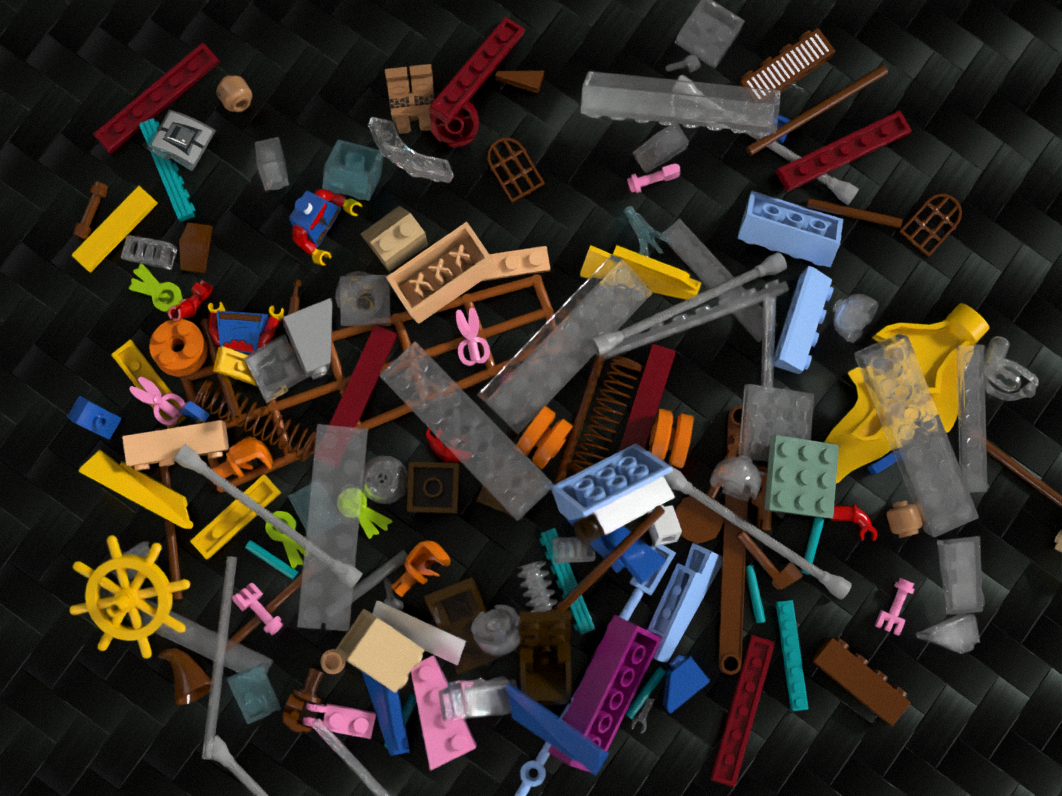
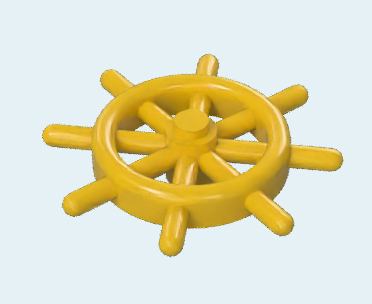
M109 536L107 544L111 559L100 565L96 570L79 561L73 564V569L87 577L89 581L86 587V602L71 606L69 612L72 615L89 612L95 624L105 632L98 644L99 650L105 651L113 637L128 641L137 640L142 656L150 658L152 652L147 636L154 633L163 624L178 633H183L186 630L185 625L171 617L169 613L172 607V592L188 589L190 582L184 579L169 583L164 572L154 563L161 551L159 543H154L145 558L137 555H122L117 538ZM126 568L138 571L132 583H130ZM116 570L120 585L105 577L108 572ZM146 577L154 585V587L141 589V585ZM101 587L115 595L101 599ZM158 596V608L143 599ZM139 609L153 617V620L143 625ZM127 612H129L133 627L121 624Z

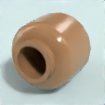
M240 76L224 77L216 90L218 98L228 111L241 112L250 105L252 92L245 80Z
M907 500L893 503V509L887 511V519L893 534H898L899 538L919 533L918 529L922 527L923 523L916 504H908Z

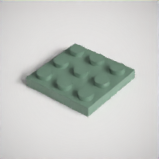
M772 435L770 437L764 510L827 519L833 518L839 445Z

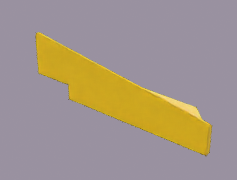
M590 245L580 272V276L584 278L686 300L695 297L701 286L700 281L689 278L690 275L683 270L617 245L613 255Z
M99 450L80 467V473L184 529H192L193 522L189 520L186 497L140 470L135 471V467L126 466V462H121L119 465L109 455Z

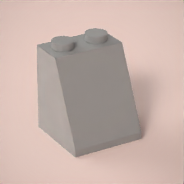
M331 299L283 318V326L306 378L310 376L312 379L322 377L330 366Z

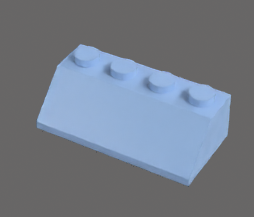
M751 191L740 225L738 239L748 244L766 247L771 251L789 254L793 258L811 261L818 266L831 267L840 246L843 219Z
M808 266L800 274L772 361V366L796 374H800L804 369L807 370L810 365L812 356L808 354L811 346L815 347L819 337V333L816 332L818 323L822 324L826 315V310H823L825 301L829 302L833 293V287H830L832 279L811 266Z

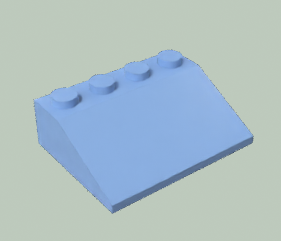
M635 443L551 486L559 512L569 520L585 517L670 473L672 468Z

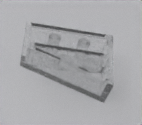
M980 536L937 540L946 613L954 615L982 612L985 598L981 582Z
M497 677L491 679V681L476 679L447 683V688L438 691L442 720L452 721L512 713L505 686L509 684L517 688L516 680H506V677Z

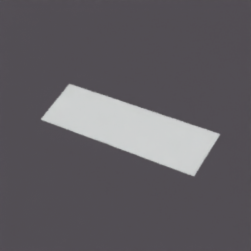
M378 600L376 601L373 611L374 616L425 651L458 665L466 641Z

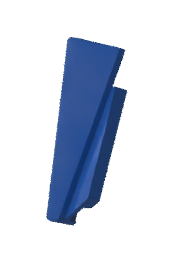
M566 517V519H567L572 525H573V523H575L576 521L582 519V518H578V519H574V520H569V519ZM622 525L589 544L604 559L630 531ZM638 539L611 567L616 573L626 567L642 585L665 564L666 559L641 539Z
M362 671L389 754L397 755L410 752L399 689L395 693Z
M506 684L505 689L509 696L512 718L572 760H578L590 773L596 775L609 753L512 685Z

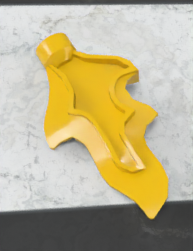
M959 303L943 322L931 325L897 323L886 326L872 337L882 347L883 357L874 366L857 367L847 373L857 387L858 399L854 407L832 429L824 442L839 445L836 483H839L851 471L887 454L899 442L915 420L928 417L938 424L944 433H948L951 430L958 416L961 381L965 364L974 344L989 330L987 322L975 310L963 303Z

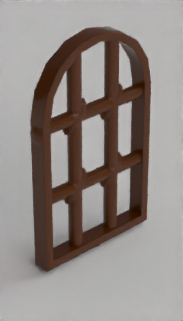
M502 138L491 145L488 151L490 169L495 174L511 203L545 185L526 153V149L518 141L512 138ZM503 142L510 156L505 159L500 156L495 147L498 143ZM508 142L517 144L520 150L517 152L513 151ZM492 150L494 151L496 157L499 160V162L494 165H492L490 160V153ZM521 153L525 155L531 165L526 170L521 166L516 157ZM511 159L515 161L521 171L515 176L510 173L505 162ZM498 166L503 167L510 179L502 182L495 168ZM534 170L541 182L536 186H533L526 174ZM521 176L525 178L531 188L522 193L515 181ZM509 183L513 184L519 193V196L513 199L505 187Z
M934 195L924 202V205L900 230V233L923 254L929 257L945 238L956 229L961 220V206L950 195ZM943 197L944 199L938 206L935 205L934 207L930 203L935 198ZM948 199L953 201L955 204L954 208L948 214L943 215L939 209ZM926 206L931 208L933 211L924 221H920L917 218V215ZM958 210V219L954 224L949 218ZM934 215H939L943 220L934 230H930L926 226L927 222ZM914 220L920 226L909 236L904 230ZM944 223H948L952 228L941 239L935 233ZM924 229L929 235L919 245L913 238L920 230ZM934 237L938 243L928 253L923 247Z

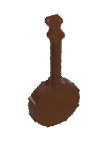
M737 433L733 435L734 442L728 445V452L706 492V496H709V498L715 499L736 456L742 452L741 445L747 442L745 437ZM692 495L681 498L675 509L682 530L680 536L695 544L715 539L724 522L721 514L719 515L713 509L711 510L705 504L700 503Z

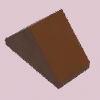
M195 223L187 224L179 241L180 268L182 271L206 273L212 226Z

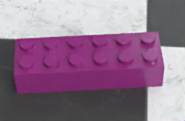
M614 615L562 720L607 751L662 638ZM550 745L548 753L570 766L588 771L578 760H572L560 750Z

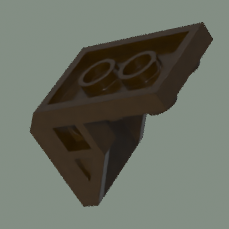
M473 577L424 596L438 629L440 628L466 641L458 665L454 664L457 675L504 656Z
M519 612L521 692L540 705L571 704V612Z

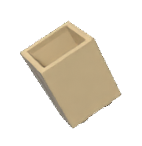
M398 206L361 233L389 273L428 245L423 229L411 213L401 206Z
M363 609L335 651L396 693L398 689H401L408 680L407 675L411 669L420 663L424 649Z

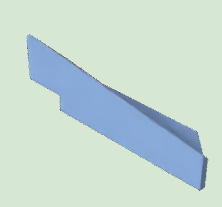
M692 543L686 565L683 566L677 563L647 631L662 638L654 654V659L665 663L669 661L722 565L721 555Z

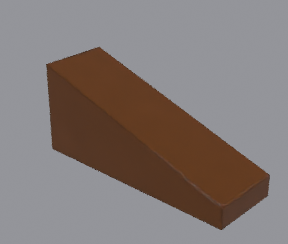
M497 71L495 76L497 81L538 93L544 71Z

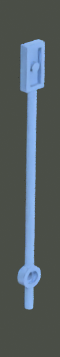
M652 544L651 548L665 558L666 562L642 585L633 576L630 584L636 588L619 617L628 621L644 592L650 596L653 594L676 552L664 545L654 547ZM568 704L566 706L565 710L563 711L560 717L561 719L563 718L564 714L568 711L571 704ZM547 741L537 758L528 761L522 766L520 775L523 782L514 796H526L531 786H538L544 781L546 777L544 764L550 755L548 750L551 745ZM532 768L538 771V776L535 778L529 775V770Z

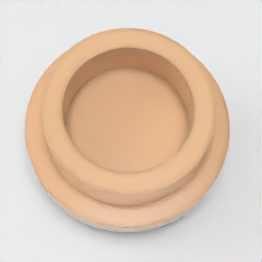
M336 649L326 651L321 657V667L329 674L341 672L346 664V659L337 653Z

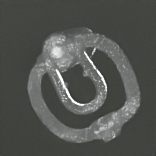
M993 337L990 340L981 364L980 382L983 388L992 396L1002 400L1015 401L1027 396L1031 398L1036 392L1035 388L1039 383L1038 378L1022 365L1020 366V364L1014 361L1006 360L1009 342L1003 337ZM1004 367H1011V369L1013 368V370L1019 372L1031 382L1020 389L1019 392L1008 394L996 391L988 380L1004 391L1014 392L1018 390L1021 386L1019 377L1004 369ZM1002 374L1005 376V379L1010 378L1013 380L1015 385H1005L996 376Z

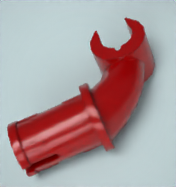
M201 280L200 284L196 282L191 290L193 294L188 299L185 298L179 304L168 309L169 318H174L173 321H179L184 317L190 318L194 316L202 300H205L211 294L212 286Z
M431 427L428 428L426 440L430 443L431 449L444 463L469 465L470 449L449 448V445L445 447L441 441L443 437L441 428L436 439L430 435Z
M856 504L853 507L834 506L833 518H830L831 521H852L853 524L857 522L860 526L859 536L863 541L864 533L867 530L872 532V541L877 538V531L872 526L871 520Z

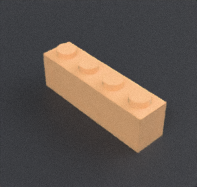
M221 420L122 436L126 466L135 467V471L150 469V464L159 463L160 467L174 465L173 459L185 444L195 450L199 456L208 455V459L223 457V452L230 451L226 422Z

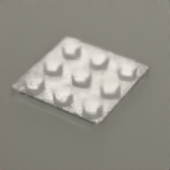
M752 384L745 385L738 458L768 462L770 437L772 435L811 440L814 394Z

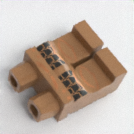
M431 64L409 66L413 93H410L407 67L385 69L391 115L399 134L411 132L410 121L419 120L420 130H431L432 114L428 112L429 106L434 101Z

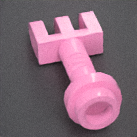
M671 164L662 167L661 171L637 178L636 174L631 175V178L627 179L631 193L635 191L639 193L641 192L640 187L657 181L665 180L666 182L678 178L680 166L678 164Z
M902 578L899 579V582L895 583L894 586L899 589L889 613L883 610L880 611L875 623L876 627L881 628L884 620H887L884 630L890 632L893 624H896L894 634L900 635L906 620L898 617L907 593L913 594L914 583Z
M250 583L246 588L239 591V594L237 593L232 596V599L242 611L250 606L266 624L264 631L266 633L270 632L273 635L283 626L281 623L282 619L279 616L273 618L258 601L263 593L255 584Z

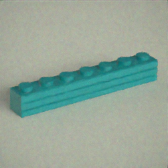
M153 118L140 123V128L178 219L183 222L195 217L194 211L196 210L193 203H189V193L182 186L184 181L181 175L178 176L177 174L179 170L177 164L172 162L173 154L152 145L161 129L160 123L156 122Z
M553 528L541 533L539 540L541 545H545L547 549L545 555L547 560H551L553 564L550 567L553 575L557 574L559 580L556 583L558 588L563 590L562 598L564 599L578 584L556 529ZM581 595L570 606L568 611L571 612V618L574 617L576 622L573 624L576 633L580 632L582 635L594 630L595 627Z
M793 600L775 602L790 710H807L808 703Z

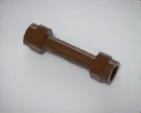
M94 181L89 191L92 195L81 222L76 223L74 227V236L86 240L90 235L92 229L89 226L101 198H105L107 194V185Z

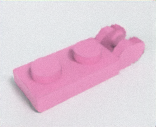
M307 702L306 709L313 712H325L324 718L319 720L305 717L302 724L326 731L371 739L376 713L329 703L324 705Z

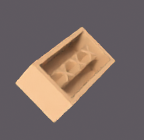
M465 222L386 278L409 314L419 324L499 268L472 228Z

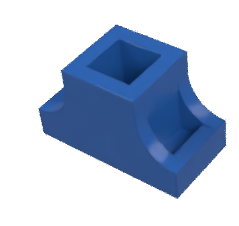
M81 396L78 397L67 416L72 422L109 440L122 419Z

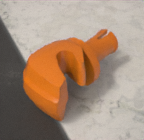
M247 437L229 448L230 451L226 453V461L212 470L218 473L220 477H223V479L232 474L242 478L244 473L241 468L253 469L250 460L255 458L261 460L271 469L273 464L272 455L262 441L257 440L255 437Z
M434 541L420 542L406 558L407 561L404 563L406 572L391 587L395 589L394 591L399 596L403 597L416 582L425 584L428 581L427 577H439L438 573L431 570V566L437 563L448 567L451 564L448 554Z

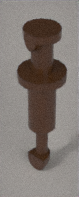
M296 280L293 283L294 291L293 296L290 298L288 315L299 310L300 299L297 295L298 287L302 285L301 280Z

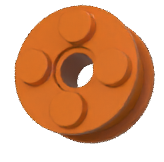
M188 320L166 321L154 331L150 339L151 356L159 368L168 375L175 377L191 375L198 371L206 361L208 354L207 342L200 329ZM184 345L181 351L174 352L176 346Z

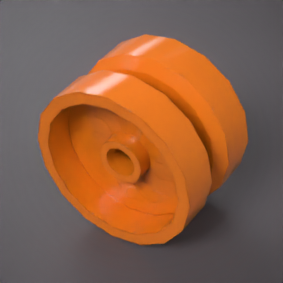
M544 406L514 448L516 452L525 457L536 446L538 449L532 457V463L541 470L551 458L555 457L565 443V438L573 428V425L565 419L559 420L552 429L549 428L555 419V412L547 406Z
M659 409L655 424H653L651 430L649 452L664 461L666 452L669 450V466L682 469L690 444L693 416L681 413L676 419L675 426L672 427V411Z

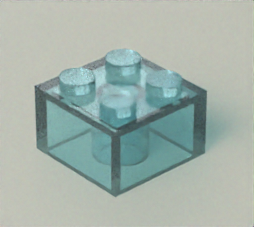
M337 140L325 163L322 189L370 201L381 177L385 151Z

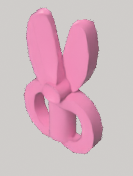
M469 309V323H467L462 311L457 310L456 322L458 329L466 339L458 347L459 359L467 366H472L475 363H485L489 359L490 349L487 341L477 337L479 321L475 309ZM477 342L481 343L484 347V356L482 358L479 355ZM466 345H468L470 361L463 354V349Z
M139 377V383L147 392L133 386L129 388L130 392L140 401L155 405L153 412L158 422L167 426L176 424L179 417L183 414L167 402V400H176L180 404V409L185 404L184 400L175 394H166L162 397L156 385L144 377ZM162 409L173 419L165 420L160 416L159 410Z

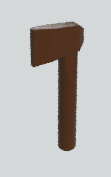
M740 531L737 534V538L771 576L772 585L776 589L782 590L803 577V574L792 561L778 571L745 531Z

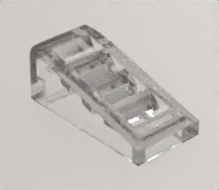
M127 235L121 258L171 270L177 247L169 242ZM135 243H138L136 254L133 255ZM145 245H147L145 255L142 257ZM157 248L154 259H152L154 249Z
M578 537L553 538L554 563L591 562L595 560V549L590 544L584 546Z

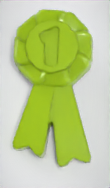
M140 263L139 269L133 271L144 282L132 278V285L129 286V289L152 296L154 306L161 311L168 312L171 306L177 305L183 300L178 286L170 282L160 284L143 264Z
M346 488L338 495L337 508L345 517H357L369 539L373 534H379V530L372 522L387 531V525L392 523L390 518L367 507V497L359 488Z
M283 511L273 513L275 517L277 516V519L279 518L285 524H288L293 530L296 529V521L291 514ZM266 521L265 528L267 534L273 540L283 542L292 568H296L298 564L303 565L304 561L298 550L305 557L309 556V551H306L304 547L299 546V543L297 544L286 534H283L281 530L279 531L278 528L276 529Z

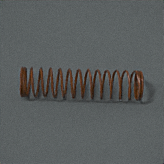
M613 356L612 360L614 362L610 363V366L615 371L606 373L612 380L603 381V384L609 389L600 390V393L606 398L596 399L598 404L603 407H593V411L600 416H589V419L596 425H586L587 430L593 434H582L583 438L590 443H579V446L589 453L575 452L576 456L585 462L573 460L570 465L571 467H569L570 470L576 473L585 470V468L575 463L588 466L595 464L579 454L602 460L606 459L582 445L592 446L605 451L610 450L585 436L613 442V440L596 433L589 427L599 428L612 433H616V431L599 424L592 418L606 420L618 425L620 423L604 416L595 409L623 416V413L607 407L599 400L627 407L626 404L610 398L602 391L631 398L629 395L613 389L605 382L634 389V387L616 380L609 373L622 375L636 381L637 378L621 372L613 365H621L640 372L642 368L640 364L621 356Z
M208 378L201 386L196 396L195 404L199 407L202 406L203 410L210 407L212 415L218 412L220 419L227 416L228 423L234 422L235 420L229 421V410L224 416H221V409L226 402L225 396L220 407L215 412H212L213 403L222 390L221 384L217 388L211 403L206 408L203 407L215 382L213 379ZM237 393L235 396L237 401L239 399L240 393ZM246 397L240 406V412H242L248 402V397ZM257 402L253 403L246 419L240 425H238V420H236V427L239 428L244 425L245 432L253 428V436H257L262 432L261 438L263 441L270 437L271 445L279 441L278 446L280 450L286 446L288 454L296 450V458H300L302 461L308 458L318 439V433L313 432L298 456L299 447L308 431V428H306L297 445L289 452L291 441L300 426L297 424L289 440L281 447L283 435L291 422V419H289L281 435L272 443L274 432L283 417L282 415L278 417L270 434L263 438L265 428L274 414L273 410L268 415L262 429L255 434L256 425L265 411V406L261 408L255 423L247 430L248 419L252 415Z

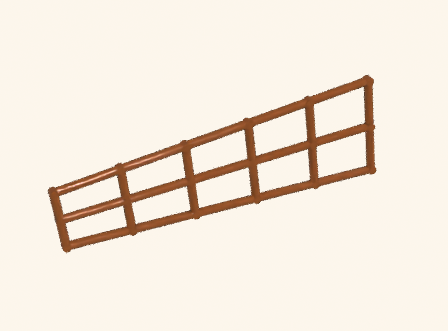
M535 274L521 280L464 294L437 312L464 305L469 318V309H475L473 302L534 286L542 309L485 329L482 328L478 317L479 330L477 337L487 341L486 338L546 318L553 338L551 342L495 365L490 351L489 359L485 362V370L428 394L417 362L457 349L460 343L466 339L462 336L414 353L403 323L414 318L408 311L395 313L391 316L331 332L330 364L336 381L277 402L274 394H271L268 398H265L267 405H265V411L261 417L269 415L273 410L272 421L275 425L278 417L281 415L280 410L340 390L341 396H343L351 376L345 377L333 341L372 331L374 325L382 328L394 325L405 357L385 363L380 375L409 366L419 398L364 422L359 420L353 436L564 346V339L540 275ZM291 343L285 345L289 354L295 352ZM478 343L481 355L483 357L484 347L481 343ZM214 365L200 368L191 375L180 377L188 401L195 403L197 396L192 380L217 374V372L213 371ZM262 407L254 409L248 422L257 418ZM248 412L241 414L242 417L238 419V425L246 419ZM227 419L223 420V422H226V429L236 426V420L232 423H228ZM282 419L276 428L278 437L285 427ZM287 432L283 435L281 447L289 440ZM322 440L316 442L310 455L318 451ZM286 446L282 449L284 456L273 460L271 469L266 464H263L245 472L242 478L235 476L226 481L237 487L263 474L300 460V458H296V451L288 454ZM303 448L299 449L298 456L301 454ZM218 458L208 459L211 469L220 465ZM216 485L219 492H226L224 488L221 489L219 485Z

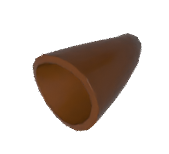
M173 648L165 649L158 655L159 658L167 659L171 663L174 674L176 705L194 702L204 697L212 689L214 683L185 652Z

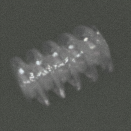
M537 561L517 567L518 569H523L517 576L518 578L526 579L520 584V587L528 588L523 593V597H531V600L526 603V606L534 607L531 612L554 609L552 606L557 603V599H549L555 593L554 590L546 589L552 583L551 580H543L549 572L540 570V568L546 565L545 561Z

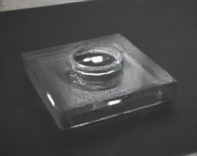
M388 275L340 277L342 326L391 324L389 281L386 278ZM369 293L374 297L375 304L373 308L362 310L358 307L357 299L361 294Z

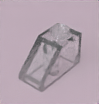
M674 122L652 136L633 154L644 172L647 173L684 151L689 141L678 123Z
M279 137L255 142L257 167L265 191L270 189L278 190L289 185Z

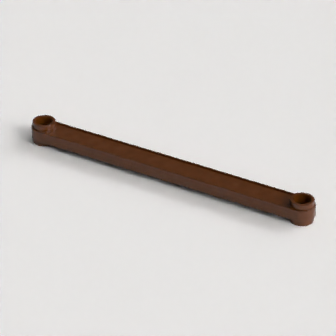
M735 406L729 411L727 418L726 454L728 452V445L734 442V434L737 433L745 437L747 442L741 445L742 452L736 456L725 477L724 506L727 510L729 509L735 515L737 514L747 521L751 415L746 407ZM735 411H741L745 415L743 423H737L734 420L733 414ZM724 518L718 666L723 673L732 675L740 670L742 662L746 547L737 538V534L744 530L731 523L729 519ZM732 656L736 662L735 667L731 670H726L723 664L724 660Z

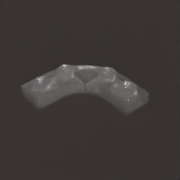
M371 117L368 126L381 155L406 170L412 177L420 176L434 181L451 182L454 174L448 160L425 156L413 151L402 142L393 121Z

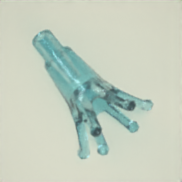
M628 206L624 213L629 218V223L637 234L640 244V255H643L645 252V256L649 257L647 243L652 244L658 253L661 254L663 251L656 244L655 237L667 243H670L671 239L665 238V233L654 230L639 213H636L632 206Z

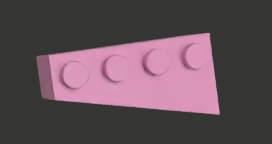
M435 655L420 661L416 667L411 669L430 770L475 749L477 744Z

